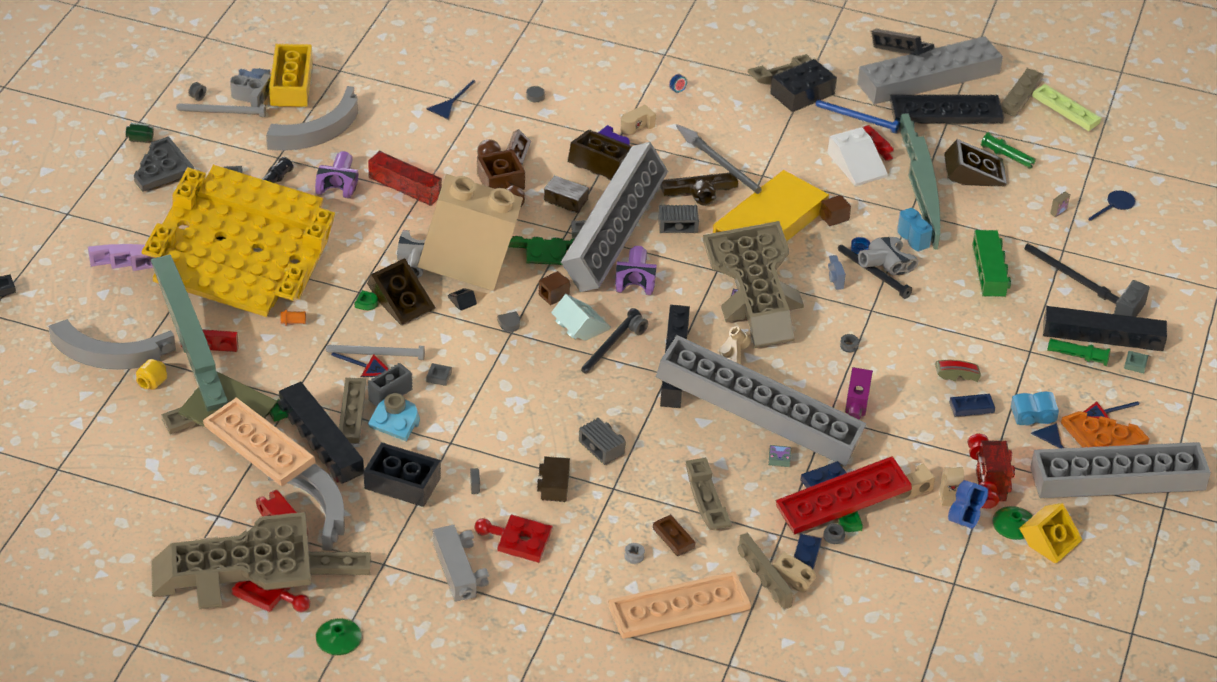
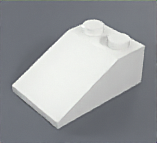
M862 127L829 136L827 154L854 186L888 177V173L871 137Z

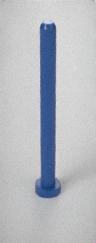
M817 100L815 104L822 109L891 129V132L895 134L900 127V121L897 120L890 122L821 100Z

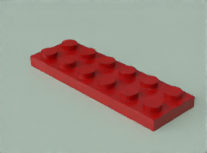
M891 456L777 499L776 507L795 535L912 490V484L894 457Z

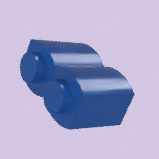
M963 480L957 488L956 501L950 507L948 520L973 529L979 521L980 508L986 502L988 488Z

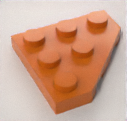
M1081 411L1064 416L1061 419V424L1082 448L1148 445L1149 443L1148 436L1138 425L1130 423L1128 426L1117 424L1114 419L1102 416L1097 419L1089 417L1087 413Z

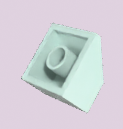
M567 294L563 296L551 312L557 318L555 321L563 328L566 327L568 329L567 334L574 339L580 338L586 341L611 328L587 303Z

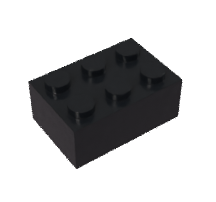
M812 59L772 76L770 94L793 113L816 103L817 100H823L835 95L837 77L816 59Z
M381 442L363 471L364 489L424 507L441 479V460Z

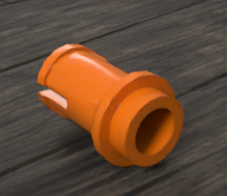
M285 309V312H281V324H285V326L287 324H306V311H288Z

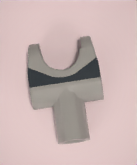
M403 230L399 238L397 260L405 258L416 277L419 278L423 274V269L418 268V264L426 239L416 240L410 236L409 230Z
M898 237L876 238L870 243L869 250L860 251L858 254L861 267L883 265L891 275H900L913 271L918 265V259L914 255L900 252L903 242Z

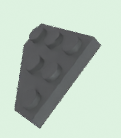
M168 136L151 142L148 153L144 155L140 163L139 170L133 175L134 182L144 192L182 178L187 167L194 169V166Z

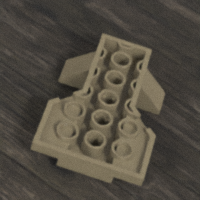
M776 221L703 235L704 246L712 269L734 278L738 289L735 294L721 305L725 321L745 319L746 314L755 348L794 341L790 310L804 308V304L799 291L779 281L776 272L777 268L789 255V247L780 222Z
M305 512L260 517L254 522L255 526L248 532L245 530L239 536L199 538L194 541L171 543L151 560L152 596L176 595V588L197 586L199 609L222 607L220 586L222 583L252 581L265 590L311 585Z

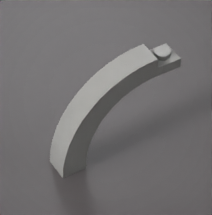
M347 86L338 106L321 118L300 124L284 125L271 123L266 134L267 150L309 148L332 140L343 133L353 123L358 114L357 95L355 94L354 87Z
M68 319L48 326L50 340L60 352L79 363L96 368L115 370L139 368L149 359L160 361L161 355L176 350L175 337L171 330L141 341L112 343L96 340L82 334L72 326Z
M313 464L289 481L288 484L308 492L323 508L326 515L322 533L323 550L332 551L333 542L338 541V535H344V503L340 490L334 480L322 468Z

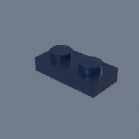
M837 461L801 474V481L806 488H809L847 472Z
M800 534L794 558L814 570L822 538Z

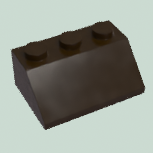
M588 129L570 143L567 162L612 180L632 146Z

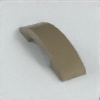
M807 54L792 57L791 64L768 70L762 65L748 69V73L757 82L771 85L772 76L812 59Z
M707 458L686 461L685 464L693 496L709 530L731 527V521L726 508H722L713 484L712 471Z

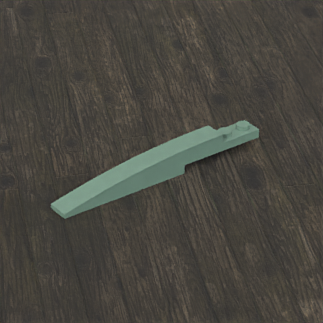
M901 114L899 130L910 158L908 176L922 217L932 227L931 242L934 250H937L940 239V208L930 153L924 136L918 137V133H915L914 122L911 121L909 114Z
M171 255L153 258L151 263L183 351L189 360L207 412L220 409L228 401L216 372V364L179 272Z

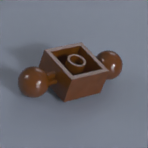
M492 139L483 140L477 148V175L482 185L493 189H507L513 195L522 197V207L525 202V193L523 191L525 190V170L513 149L501 151L500 145Z

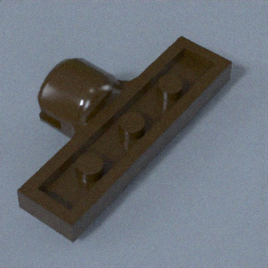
M730 172L666 179L662 181L660 188L664 196L692 194L697 204L706 206L716 199L715 190L738 188V179Z

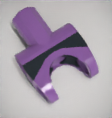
M341 151L336 155L333 166H319L315 184L316 194L322 195L327 189L339 188L343 190L344 198H351L359 177L357 169H350L353 161L352 155Z
M634 246L630 249L628 262L617 261L616 292L622 293L625 287L629 285H639L643 287L646 295H652L655 287L657 265L646 264L647 250L642 246Z

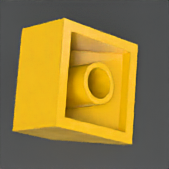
M1063 503L1044 506L1019 528L1029 547L1053 563H1058L1083 540Z

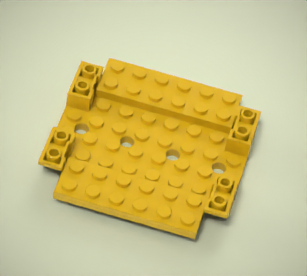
M214 164L207 177L205 172L187 167L172 194L173 205L162 224L157 223L141 253L154 258L171 255L187 293L267 317L279 297L292 301L300 299L328 242L335 212L321 208L323 204V198ZM181 225H186V226H188V227L185 228V229L179 228V226H181ZM217 237H224V238H226V239H223L222 241H220V240H217L216 238H217ZM260 248L263 251L255 252L253 249ZM291 260H299L300 262L297 263V264H294V263H291L290 261H291ZM154 273L153 282L158 283L156 274Z

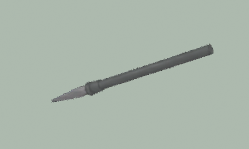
M676 125L687 143H691L693 146L703 150L756 194L761 192L762 188L708 146L698 136L697 132L681 125Z

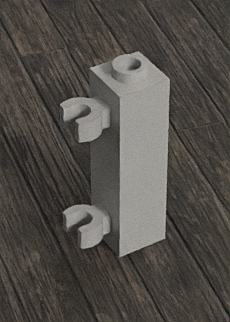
M449 525L433 529V545L454 601L457 602L476 597L477 585L480 587L489 585L487 579L489 573L486 568L479 569L473 573L463 547L471 548L474 546L472 530H466L458 535L455 525Z

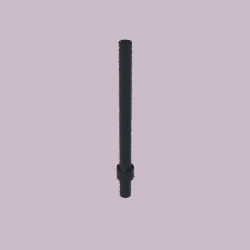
M1029 243L1025 245L1024 250L1096 292L1100 298L1117 304L1116 302L1119 297L1111 293V290L1107 287L1099 286Z

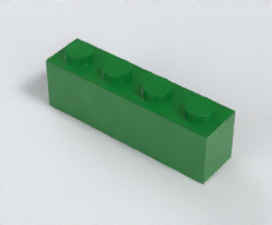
M975 230L972 247L982 296L1006 297L1007 289L1011 287V278L1007 276L1008 264H1005V251H1002L1003 240L999 238L998 230Z

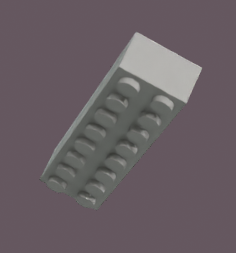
M984 36L938 47L918 56L909 54L860 66L857 84L873 104L890 101L891 95H915L1000 74L1003 56Z
M1200 442L1034 450L1030 466L1039 498L1203 491L1207 488L1211 474Z

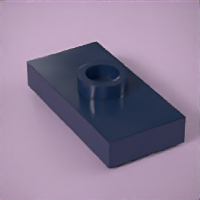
M990 393L950 397L949 400L954 417L995 413V405Z

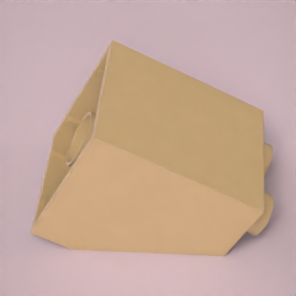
M446 174L418 268L494 291L523 198L513 195L507 189H493L474 183L472 179L465 176L455 177Z

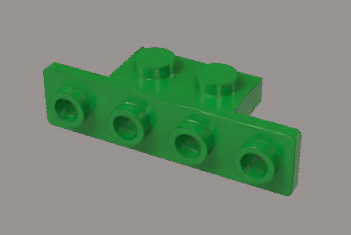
M513 236L508 247L527 248L526 263L563 265L561 261L575 238L570 241L558 237L547 240L542 237L524 239L522 236Z

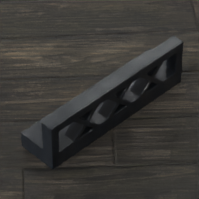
M882 29L871 30L874 48L917 56L935 49L933 43L922 42L921 36Z

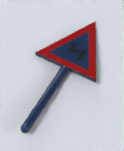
M334 352L331 354L333 357L365 367L361 377H375L389 369L374 354L368 364Z
M1136 401L1103 410L1099 403L1095 402L1083 412L1087 413V416L1097 419L1100 416L1109 418L1106 413L1137 406L1140 403Z

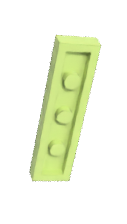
M1046 84L1033 91L1032 97L1088 131L1101 122V117Z

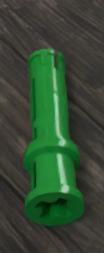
M987 132L981 141V147H987L997 155L1003 154L1029 169L1033 167L1031 164H1035L1036 158L1006 144L1004 139H998L992 136L990 132Z
M1050 338L1047 351L1084 358L1089 363L1093 361L1107 366L1111 349H1100L1094 347V345L1082 346Z

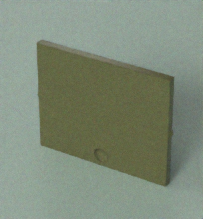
M217 372L228 403L238 398L264 419L276 406L277 400ZM197 388L178 411V414L205 427L203 420L219 409L207 412L200 390Z

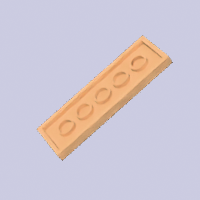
M238 398L233 399L203 420L204 426L280 486L285 485L316 463L313 455Z
M735 571L608 600V607L622 639L750 610L751 606Z

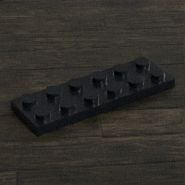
M998 95L890 96L893 118L897 121H900L901 114H909L911 121L920 124L1003 123L1004 120Z

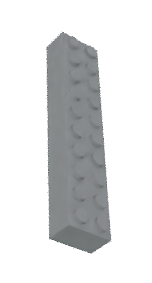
M651 142L631 147L561 261L580 292L600 288L668 173L667 168Z
M678 335L662 357L656 374V378L826 458L835 462L838 461L843 466L847 465L867 424Z

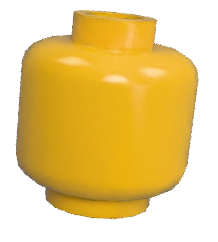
M154 359L147 360L136 371V381L143 389L155 390L167 379L166 366L163 362Z

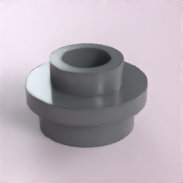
M830 524L824 530L823 537L828 543L840 544L845 539V532L842 526Z

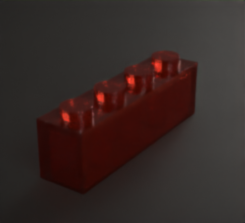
M378 151L368 160L370 179L430 206L438 200L442 188V178L382 151Z

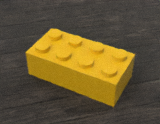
M275 44L269 86L270 106H308L313 64L312 44Z

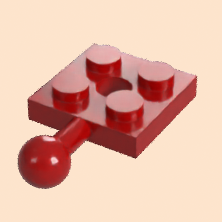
M512 514L505 528L492 525L486 518L478 519L474 525V529L479 535L484 536L491 533L502 536L498 544V552L540 563L552 532L551 525ZM526 536L530 539L525 541L520 539V537Z
M240 581L232 588L233 596L268 612H271L281 599L291 603L297 612H305L310 607V599L306 595L299 594L295 596L288 592L291 587L265 590L258 587L259 585L252 581Z

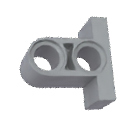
M264 74L261 79L242 75L233 76L230 79L232 98L249 102L251 107H260V104H263L270 94L271 75Z

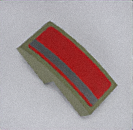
M938 360L935 363L937 374L945 380L950 379L956 382L960 375L966 380L971 379L978 382L981 377L979 366L971 362Z

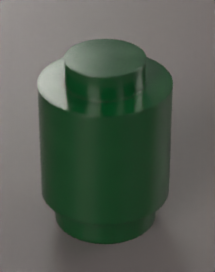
M132 122L130 126H126V137H129V141L143 143L153 141V126Z

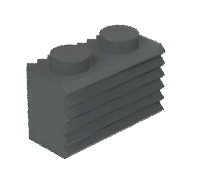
M660 205L658 213L659 233H698L699 216L697 205Z
M1132 280L1116 302L1114 314L1138 316L1144 305H1146L1150 287L1139 281Z
M401 363L394 365V367H391V369L384 373L381 372L375 378L368 380L369 401L377 407L390 394L398 393L403 396L413 390V374Z
M597 417L596 420L594 419L579 428V442L590 453L595 455L601 463L603 462V465L625 454L626 441L621 434L617 435L609 423H604Z

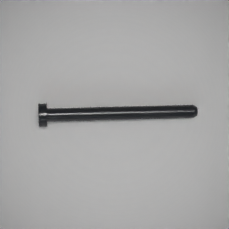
M844 245L838 246L839 252L860 265L856 253ZM864 267V269L897 290L902 298L906 299L912 293V287L907 284L902 285L877 267Z
M631 308L628 311V317L582 366L581 371L583 373H588L629 328L631 320L636 315H641L639 310Z

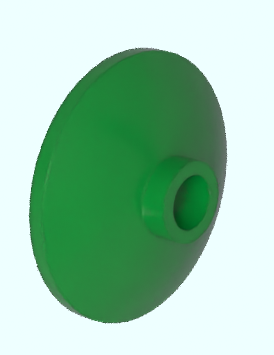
M1003 507L995 512L993 526L1000 535L1006 538L1022 540L1025 538L1019 528L1032 518L1033 515L1020 507Z
M343 618L326 621L316 632L318 647L331 655H345L354 651L362 639L359 626L353 621Z

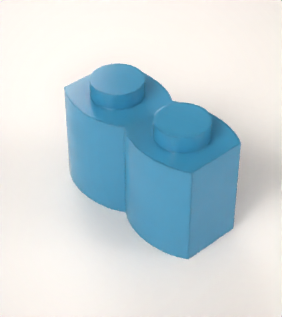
M913 208L900 211L897 226L899 235L908 240L910 247L918 252L930 248L931 225L923 220L920 213Z
M1052 392L1021 393L1012 396L1011 409L1016 424L1028 426L1036 422L1050 424L1057 421L1059 409Z

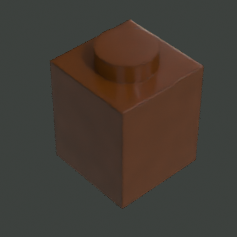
M842 195L823 200L819 212L820 217L830 227L849 221L851 205Z
M559 271L540 279L539 296L550 306L559 302L565 294L570 295L571 284L569 279Z

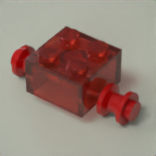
M977 433L968 438L969 455L972 459L977 460L976 476L978 484L988 488L986 502L981 508L991 509L997 506L999 501H1006L1008 493H1011V478L1015 477V466L1011 465L1012 450H1008L1007 441H989L986 435Z

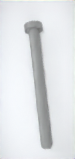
M177 104L176 107L178 111L259 114L260 117L266 116V104H260V107Z
M327 345L326 352L418 357V360H424L425 346H419L416 349Z

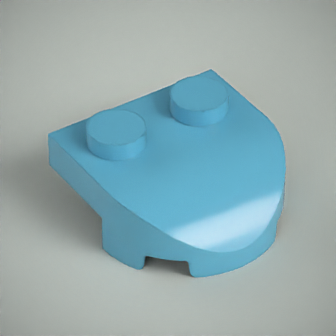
M383 400L378 404L368 425L370 428L407 442L414 426L418 427L420 416L415 404L408 400H405L406 407L403 412L390 414L385 410Z

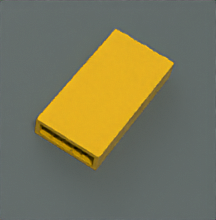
M783 169L761 187L762 190L759 194L754 192L714 223L713 233L779 221L787 242L820 215L821 203L823 200L829 199V194Z

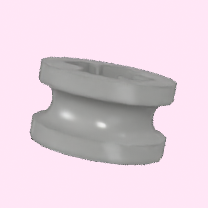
M638 543L628 544L625 547V560L631 564H639L644 560L645 549Z

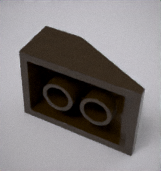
M956 139L944 153L947 178L952 182L970 186L1005 187L1007 185L1002 158L959 139Z
M405 258L372 273L369 277L367 285L370 290L377 295L378 302L400 325L436 308Z

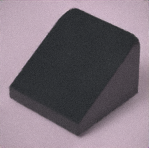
M462 288L448 295L451 302L461 311L477 304L474 291Z

